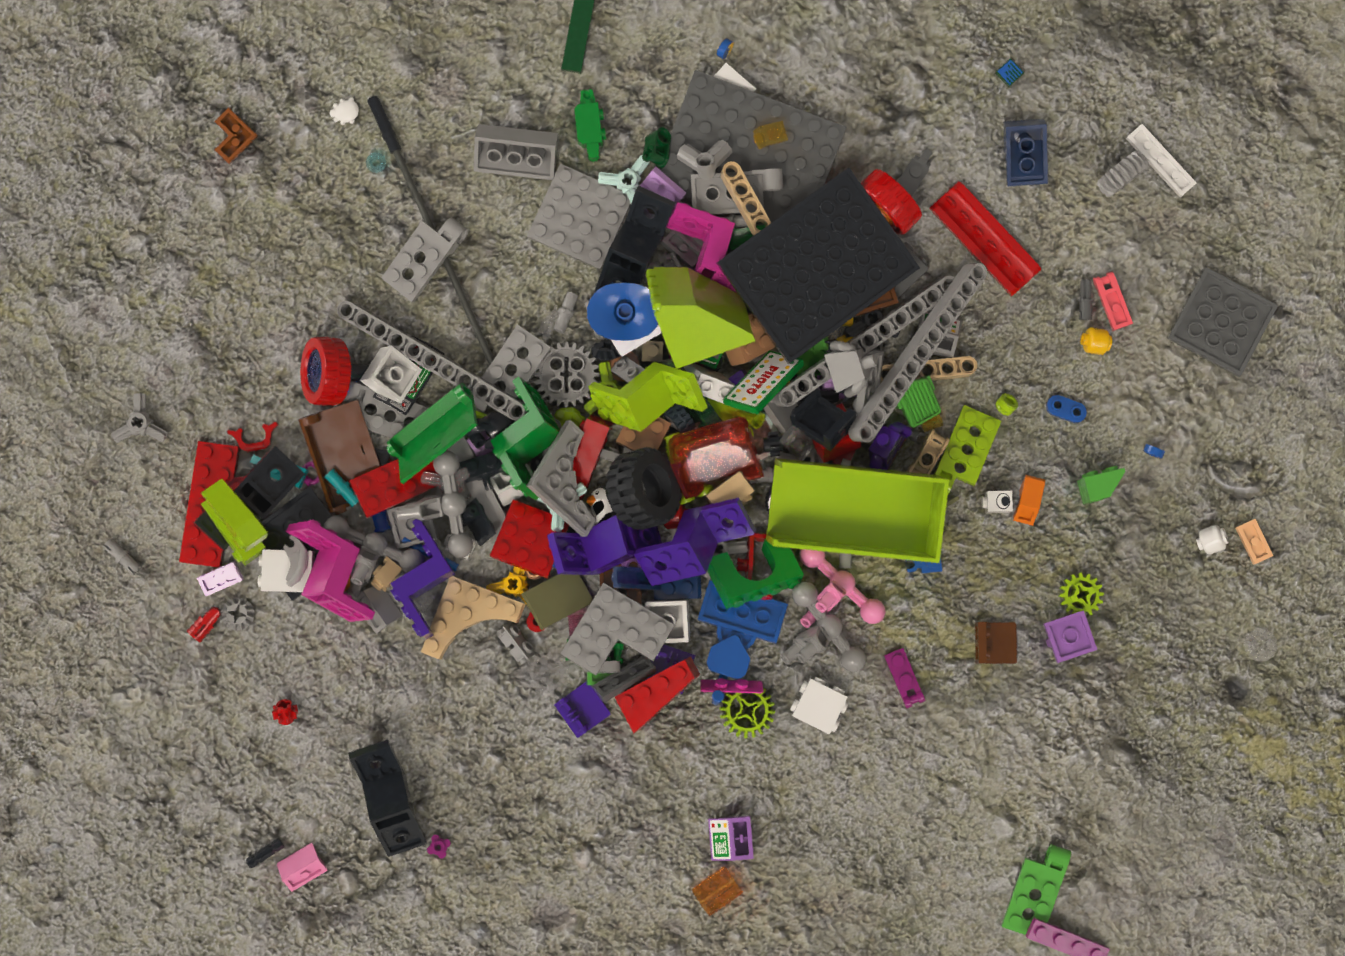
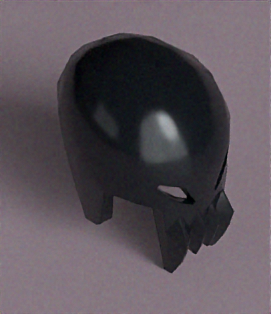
M491 412L483 418H477V426L467 433V437L485 431L490 438L484 441L485 449H494L491 440L516 421L500 412Z

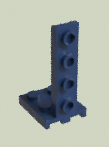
M658 561V564L666 566V564ZM613 567V588L654 590V600L702 599L701 575L651 586L642 568Z

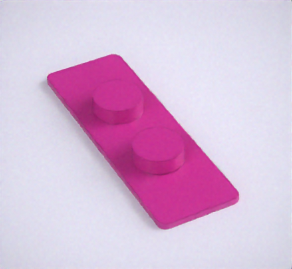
M722 678L717 680H700L702 692L720 690L729 693H763L762 681H747L745 679L726 680Z

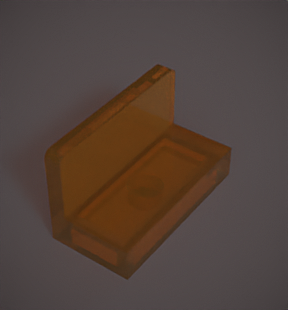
M725 866L692 889L693 894L709 917L743 893Z

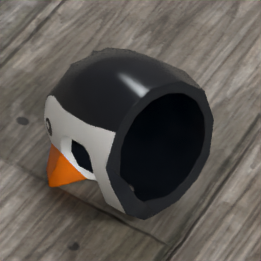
M600 485L599 488L591 493V496L586 501L591 506L593 516L596 519V525L616 515V512L612 511L610 507L611 502L607 498L608 489H606V485Z

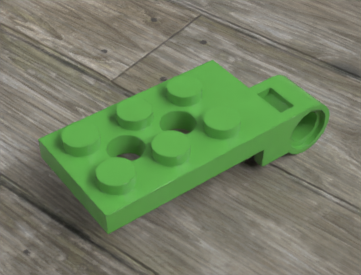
M1050 844L1045 855L1044 864L1025 857L1001 924L1003 928L1026 935L1033 917L1045 922L1049 921L1071 858L1070 850ZM1038 889L1041 891V895L1037 899H1032L1029 897L1030 891ZM1027 908L1034 911V915L1029 919L1022 916L1023 911Z

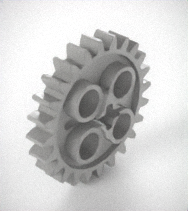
M568 342L565 343V347L557 343V349L552 347L551 352L548 353L538 368L539 372L534 374L535 377H539V380L534 383L535 385H541L538 392L545 391L544 399L550 396V404L556 400L557 407H560L562 402L566 408L571 402L576 407V401L578 400L584 404L583 397L591 399L588 394L590 391L588 386L593 382L599 383L594 380V378L600 377L599 373L594 372L599 366L592 365L596 359L595 357L589 359L590 351L585 354L583 353L584 346H581L578 350L576 343L573 344L572 348L569 347ZM566 357L569 358L568 371L572 374V376L568 377V393H565V378L562 376L566 372ZM554 360L562 361V367L559 370L552 369L551 365ZM573 361H582L581 369H572ZM560 380L562 387L559 390H553L551 388L553 381ZM573 381H582V388L573 390L571 387Z

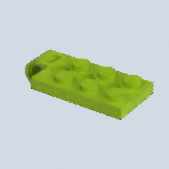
M966 405L961 409L949 438L950 441L934 475L949 479L948 495L955 479L975 486L1001 424L1000 420ZM971 427L979 429L980 435L978 437L970 434L969 429ZM969 445L972 448V454H964L962 446ZM956 463H961L965 467L963 473L955 471L954 465Z

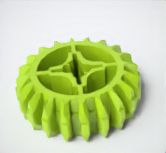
M763 688V693H752L760 698L753 703H747L742 697V693H734L732 695L729 692L725 693L729 699L728 701L725 699L721 701L726 703V707H720L719 710L726 711V714L720 715V718L724 719L727 717L728 721L724 722L723 725H732L729 728L730 733L736 728L737 737L743 731L744 738L748 737V732H751L754 738L756 737L755 730H758L762 735V726L769 729V725L765 722L766 720L773 722L774 719L768 717L769 713L775 714V710H769V706H774L775 704L774 702L767 703L771 695L763 696L766 691L765 688ZM736 698L740 705V710L731 717L730 706ZM741 701L748 707L757 704L753 707V711H751L753 712L751 714L753 720L747 714H742L738 717L742 710H744L742 709L743 704ZM763 704L764 716L758 722L755 717V710ZM746 717L753 724V727L744 728L735 722Z

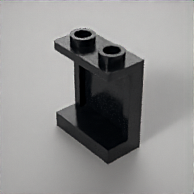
M818 388L809 393L804 401L791 412L792 426L829 451L849 433V429L856 419L855 411L849 408L844 412L821 397V390Z

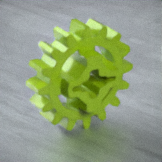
M1081 572L1078 573L1077 578L1074 574L1070 575L1071 581L1068 579L1063 580L1066 586L1059 587L1063 593L1059 594L1058 597L1063 598L1064 601L1060 605L1067 606L1066 612L1072 610V614L1084 610V613L1086 612L1090 616L1092 615V609L1095 611L1099 610L1097 604H1103L1099 596H1103L1104 593L1099 592V589L1103 586L1095 584L1098 580L1097 578L1090 580V574H1086L1083 577ZM1080 581L1088 583L1090 587L1083 586ZM1072 587V593L1068 596L1069 588ZM1079 591L1085 592L1083 599L1077 597ZM1094 594V600L1091 604L1090 598L1091 595ZM1072 603L1080 604L1083 609L1076 608Z

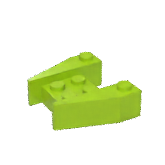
M220 479L204 490L201 494L206 501L201 503L202 507L234 551L232 555L238 563L242 562L246 566L262 554V550L266 549L261 541L267 538V531L223 479Z

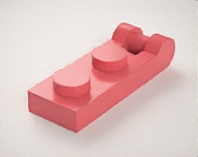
M1109 272L1104 277L1100 278L1098 276L1093 278V284L1097 289L1112 331L1132 325L1133 321L1114 273ZM1109 283L1111 289L1105 290L1104 285Z

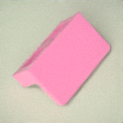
M312 843L277 863L281 879L291 892L328 871Z

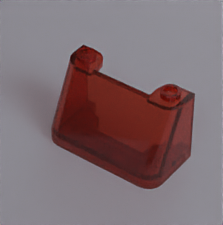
M736 417L673 436L668 442L670 465L685 499L699 496L704 490V482L736 474L739 471L743 472L747 480H756L764 477V470L747 419L744 417Z

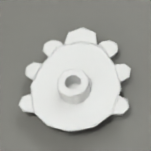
M350 97L349 100L340 99V104L334 103V109H331L329 113L331 117H335L333 119L334 122L341 121V125H344L346 122L353 124L358 116L359 108L354 98Z

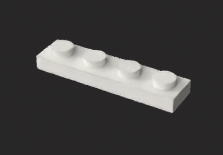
M1143 124L1127 136L1126 140L1136 151H1139L1146 157L1149 165L1180 198L1196 184L1195 180Z

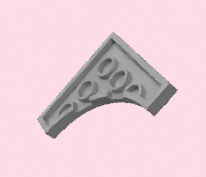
M568 420L562 426L528 482L527 487L579 535L586 537L596 519L577 495L575 488L577 487L576 473L573 471V459L577 455L584 432L571 420Z

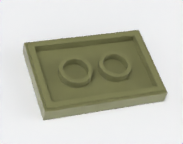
M558 574L522 593L541 630L587 607L593 601L580 575Z

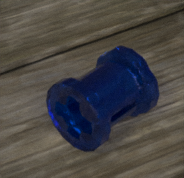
M387 510L372 516L375 526L374 532L382 533L392 529L387 520Z

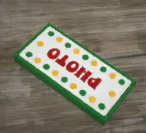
M769 350L723 398L724 405L758 415L804 366L803 359L797 358L788 364L781 353Z

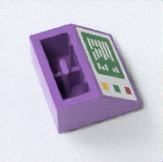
M749 815L708 819L712 861L754 859Z

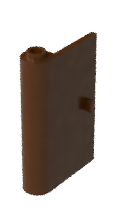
M358 399L298 419L331 513L335 512V515L347 512L346 508L350 504L341 494L338 495L336 493L337 490L324 477L332 469H335L345 482H349L358 476L381 467Z

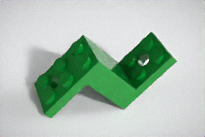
M518 376L512 381L516 387L514 391L521 400L523 399V407L527 413L491 440L494 447L492 451L498 459H501L503 463L501 467L511 477L510 484L515 490H521L526 497L530 496L537 500L539 497L527 487L532 476L525 464L552 445L560 428L538 390Z

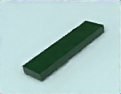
M574 0L561 67L562 71L582 73L595 0Z

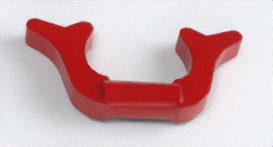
M278 423L262 425L266 434L262 442L244 443L242 439L243 429L241 428L237 431L228 430L227 433L236 439L239 447L245 452L265 450L271 444L272 433L278 427Z

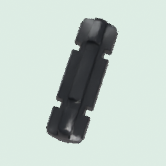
M278 838L271 842V845L268 844L245 861L249 868H254L259 864L258 862H263L275 854V851L278 852L283 849L284 844Z

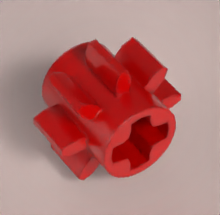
M283 699L278 701L276 705H273V720L278 719L279 724L289 725L294 719H297L298 707L297 704L292 705L291 700Z

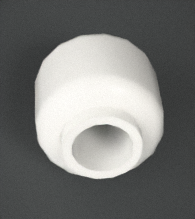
M1218 525L1200 530L1199 538L1196 539L1199 549H1204L1208 555L1225 550L1226 544L1229 543L1225 529L1220 528Z

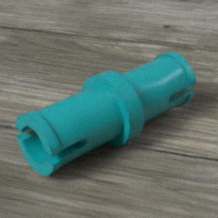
M332 469L324 477L337 490L336 493L338 495L341 494L351 507L359 502L353 489L349 486L350 483L348 481L345 482L335 469Z

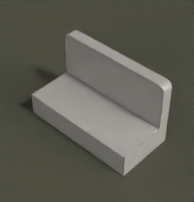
M372 586L363 591L355 600L356 602L367 604L369 609L375 612L373 619L367 621L376 634L402 617L393 600L382 589L379 591Z

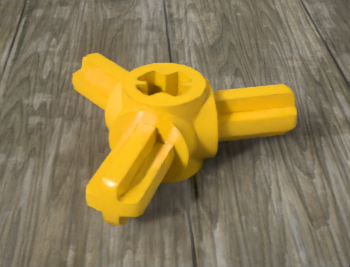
M514 566L513 572L509 571L508 576L503 577V581L488 584L486 589L498 594H513L515 598L519 596L526 604L522 596L523 592L529 590V584L526 580L527 576L524 575L526 570ZM513 580H517V581H518L517 584H516L518 587H516V588L513 587L514 584H515V583L513 582Z

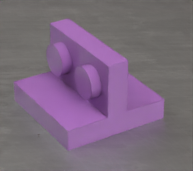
M1084 610L1044 623L1048 636L1046 643L1048 648L1052 647L1057 663L1097 650Z

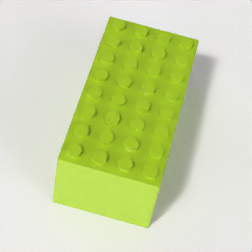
M775 458L766 540L772 546L940 563L949 479L931 474Z

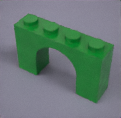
M764 539L761 550L771 568L772 574L768 578L759 581L749 580L740 575L728 552L713 556L707 571L725 608H737L745 602L751 600L755 602L763 596L769 594L776 595L781 590L793 589L799 584L804 573L791 548L772 546Z

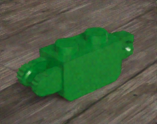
M593 89L581 90L580 104L574 108L578 145L582 148H587L588 159L595 163L600 159L599 147L603 146L602 140H606L605 128H601L600 121L604 120L603 108H599Z

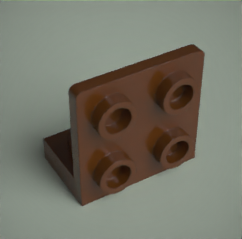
M975 622V664H1016V623Z

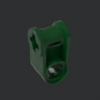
M660 127L645 137L642 159L645 162L650 161L656 164V167L660 169L664 168L669 160L671 134L668 129Z

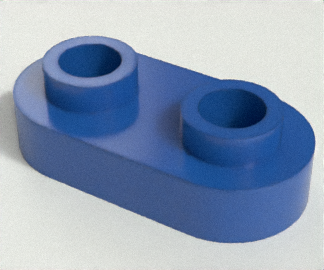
M1060 395L1052 396L1046 403V410L1050 415L1071 423H1079L1087 415V410L1083 404ZM1055 402L1061 404L1060 409L1054 407ZM1074 409H1078L1080 411L1079 416L1074 415Z

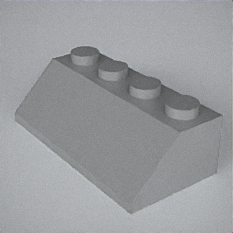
M478 124L474 142V171L553 180L558 149V133Z

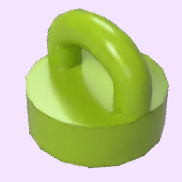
M1004 393L998 398L995 405L1001 414L1009 416L1017 409L1018 402L1012 395Z

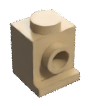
M387 556L383 561L384 566L380 564L373 572L374 579L371 581L374 588L379 591L382 589L384 592L389 589L390 583L395 581L402 572V568Z

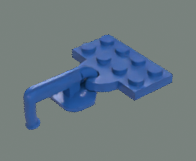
M709 580L698 616V621L717 626L716 635L719 643L710 649L707 658L709 670L718 673V679L727 680L728 677L734 679L744 677L750 663V657L746 650L754 644L756 638L774 644L777 643L788 604L773 599L755 602L751 600L745 602L740 607L726 609L713 582ZM716 690L712 694V704L717 706L724 699V692Z

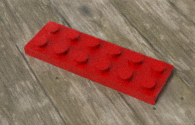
M198 441L179 562L221 567L224 551L193 522L204 511L201 503L206 501L201 493L220 479H223L228 485L235 477L240 447Z

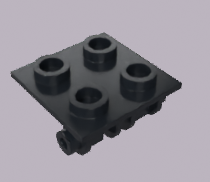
M477 498L473 499L461 514L463 527L468 525L478 545L482 546L497 533L493 523L487 518L482 504L478 502Z

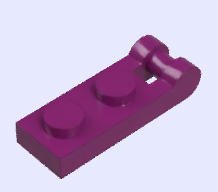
M904 648L884 655L905 708L908 709L917 702H925V697ZM913 689L915 695L908 697L906 691Z

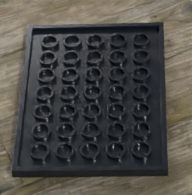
M849 167L716 263L788 364L920 269Z

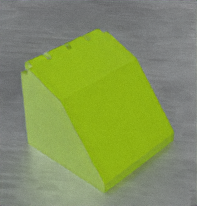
M654 267V269L646 271L652 309L655 310L654 315L676 369L755 342L746 304L738 293L688 267Z

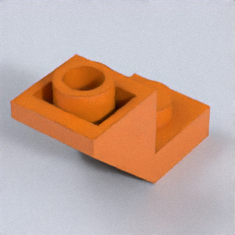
M1025 475L1019 490V502L1013 515V521L1033 526L1040 509L1045 486L1044 479Z

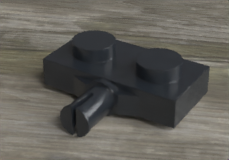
M493 452L459 462L465 483L482 480L486 491L489 490L488 485L490 490L493 489L490 478L495 474L504 472L501 464H503L501 459H498Z

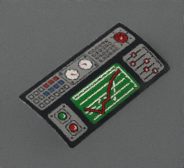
M414 337L415 339L419 340L420 342L424 343L425 345L429 346L430 348L436 350L437 352L441 353L442 355H445L442 351H440L439 349L435 348L434 346H432V345L426 343L425 341H423V340H421V339H419V338H417V337ZM415 346L413 348L414 356L418 355L419 353L418 346ZM435 356L430 358L431 366L436 364ZM411 359L409 360L422 369L402 403H398L376 392L373 395V398L389 405L404 415L408 414L433 372Z

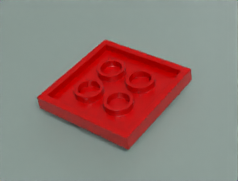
M512 500L490 557L548 579L554 565V558L549 547L547 535L557 532L551 529L553 515ZM565 521L561 533H567L570 526Z

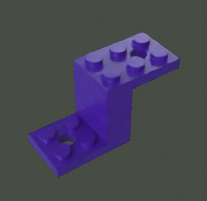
M738 497L684 510L672 541L636 549L634 556L651 586L707 573L718 543L754 535L756 528ZM724 518H728L729 520H732L733 522H732V523H728V522H726V521L724 520ZM658 561L666 564V566L658 564Z
M616 515L593 526L586 537H582L578 533L552 532L547 535L557 573L569 575H599L634 558L636 549L662 543L657 526L636 530L623 524V521H620Z
M415 519L412 521L415 526L412 528V531L419 541H424L425 545L422 547L431 559L390 583L393 587L390 591L396 601L398 600V602L403 603L404 606L401 609L409 620H413L414 624L412 627L416 634L429 639L434 634L413 600L455 575L423 521Z

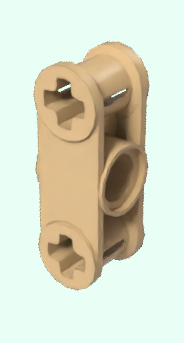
M931 429L906 472L930 474L950 439L935 433L934 429ZM926 453L931 457V462L928 465H924L921 461L922 456Z

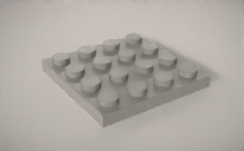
M560 164L527 234V238L601 270L609 247L617 236L631 203L627 194H623L621 190L610 185L599 184L598 180Z

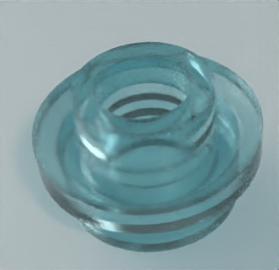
M372 153L366 159V166L369 171L380 173L386 167V159L380 153ZM379 160L380 164L379 166H373V162Z

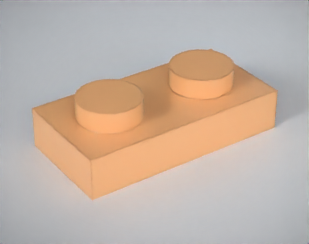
M1256 519L1235 528L1253 565L1273 556Z

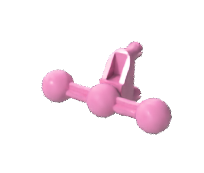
M800 550V560L808 568L817 567L830 579V583L818 595V602L815 604L820 612L828 613L847 595L860 607V616L865 622L877 624L883 620L886 613L883 603L878 599H868L855 587L853 575L848 571H838L825 559V551ZM809 610L800 619L801 624L806 628H809L816 621Z

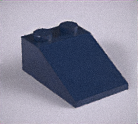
M1045 120L1004 121L1007 186L1048 184L1047 123Z

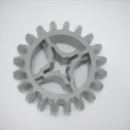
M1134 151L1098 180L1097 185L1103 194L1111 197L1139 176L1148 167L1149 163L1143 154L1139 151Z

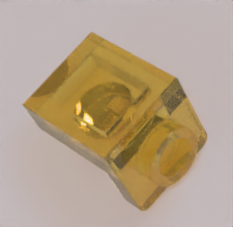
M783 121L762 125L753 131L754 142L759 150L788 141Z

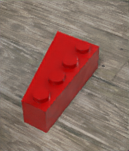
M593 414L586 421L582 420L579 426L584 435L580 441L577 455L573 459V471L576 473L577 485L583 483L586 488H588L593 476L592 472L599 462V454L608 440V431L612 430L614 426L613 422L603 420L601 417ZM585 494L580 496L579 499L583 500Z
M691 656L615 696L633 733L641 730L701 675Z

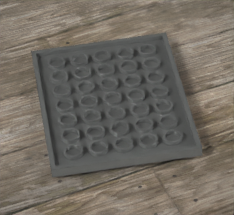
M695 70L671 132L669 160L664 168L658 169L686 192L684 197L692 200L691 175L698 173L677 159L680 147L684 144H689L704 153L719 140H724L732 148V154L716 168V173H721L724 165L730 161L738 163L743 172L782 169L783 190L763 192L764 210L772 223L825 185L846 127ZM731 168L726 169V173H727V172H735V171H734L733 169H731ZM713 188L709 189L706 193L707 198L710 200L716 199L718 191ZM727 190V196L732 199L729 191ZM756 222L757 225H764L762 222Z

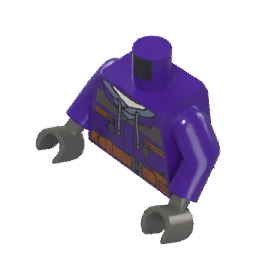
M893 422L888 427L883 425L868 450L870 468L889 470L907 437L911 441L921 444L917 439L920 435L925 437V434L917 429L912 430V428L901 422Z

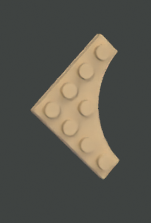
M451 576L430 627L434 636L425 640L421 653L442 660L447 648L461 631L486 620H506L519 623L526 604Z

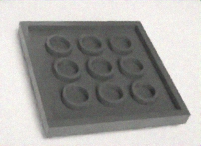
M1205 267L1167 339L1240 377L1278 305Z

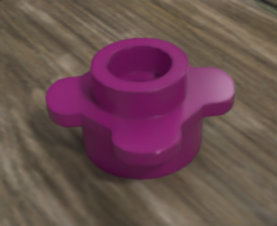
M433 835L431 837V845L427 847V852L438 855L439 858L443 859L447 855L446 851L451 842L449 839L440 838L439 835Z

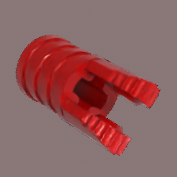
M217 607L209 608L210 610L203 616L200 615L187 630L198 642L201 643L214 628L213 624L220 616V609Z

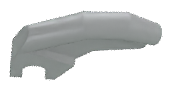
M293 535L290 536V539L294 541V546L289 548L287 545H284L283 547L291 564L286 576V584L289 587L294 586L301 580L307 568V549Z

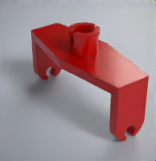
M755 533L748 536L746 559L737 558L736 570L745 571V578L752 580L754 541L764 542L766 534ZM773 595L763 596L760 600H772Z

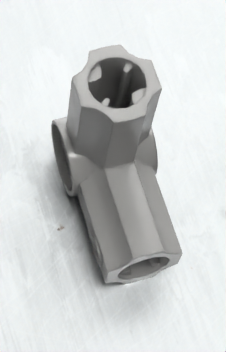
M719 140L707 152L702 153L691 145L684 144L679 149L677 159L697 171L700 178L707 180L714 177L716 168L732 154V148L726 141Z

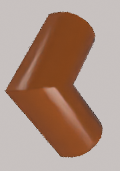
M229 107L214 121L228 135L214 150L230 165L258 135Z

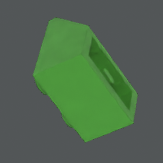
M1113 466L1102 470L1100 474L1096 470L1082 475V479L1078 480L1077 483L1083 505L1111 497L1125 473V468L1118 469V466Z

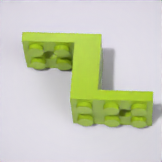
M657 362L649 365L620 390L596 382L588 386L591 398L598 408V414L603 420L639 432L643 431L675 403L701 412L707 408L693 373Z

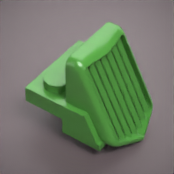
M924 375L919 379H915L895 407L902 410L909 425L913 428L941 413V407L935 396V387L930 375Z

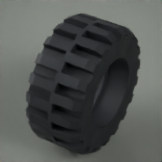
M645 447L619 455L610 465V471H608L606 476L608 479L606 483V489H608L607 498L611 502L610 507L612 511L616 512V517L623 521V524L636 530L668 523L676 515V511L680 507L679 501L682 499V494L680 493L682 488L681 482L679 483V474L675 471L674 464L668 460L669 458L665 454H661V451L655 448ZM642 482H643L644 487H645L646 495H645L644 490H643Z

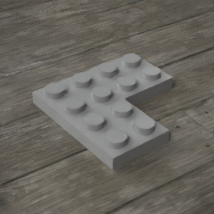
M603 583L562 650L561 655L594 675L598 674L617 641L654 661L675 625Z

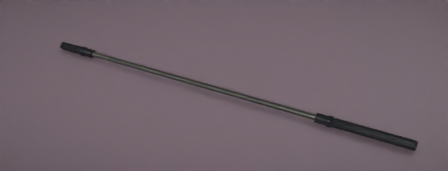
M372 96L367 102L382 133V138L386 142L390 153L394 154L423 220L435 229L400 152L402 148L396 137L395 130H393L378 96ZM447 256L443 264L490 366L494 357ZM503 381L498 382L499 388L505 391V383ZM516 408V409H515V415H516L517 417H519L520 415H519L518 410H517V408ZM538 455L532 459L533 463L531 465L534 471H536L542 461ZM569 526L567 533H576L575 530L571 526Z

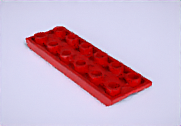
M958 181L929 208L975 259L985 265L990 275L1011 297L1042 270L1038 263L961 182Z

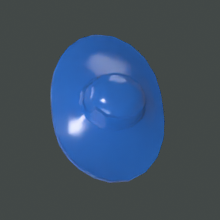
M635 283L606 285L593 294L587 306V318L591 328L597 334L607 339L616 341L641 339L651 334L658 326L654 315L655 310L652 309L649 288Z

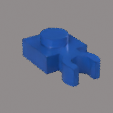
M941 556L940 563L905 560L914 563L913 568L906 569V572L909 573L916 571L918 568H921V574L942 572Z

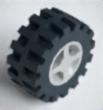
M675 403L663 413L665 419L671 423L676 432H680L683 438L696 428L693 419L681 405Z

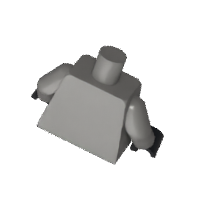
M836 339L826 340L824 342L828 343L829 349L826 350L828 354H825V359L836 393L844 394L845 399L843 402H846L857 395L866 385V378L871 376L869 368L877 366L878 361L875 354L865 356L863 349H857L853 344L837 341Z

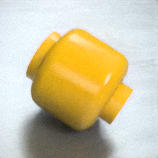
M1090 327L1085 333H1082L1080 344L1083 345L1086 353L1103 355L1111 349L1112 336L1105 329Z

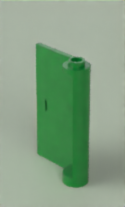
M458 384L387 441L388 447L386 449L388 453L398 458L400 482L402 484L435 458L442 455L449 447L477 426L474 396L465 384Z

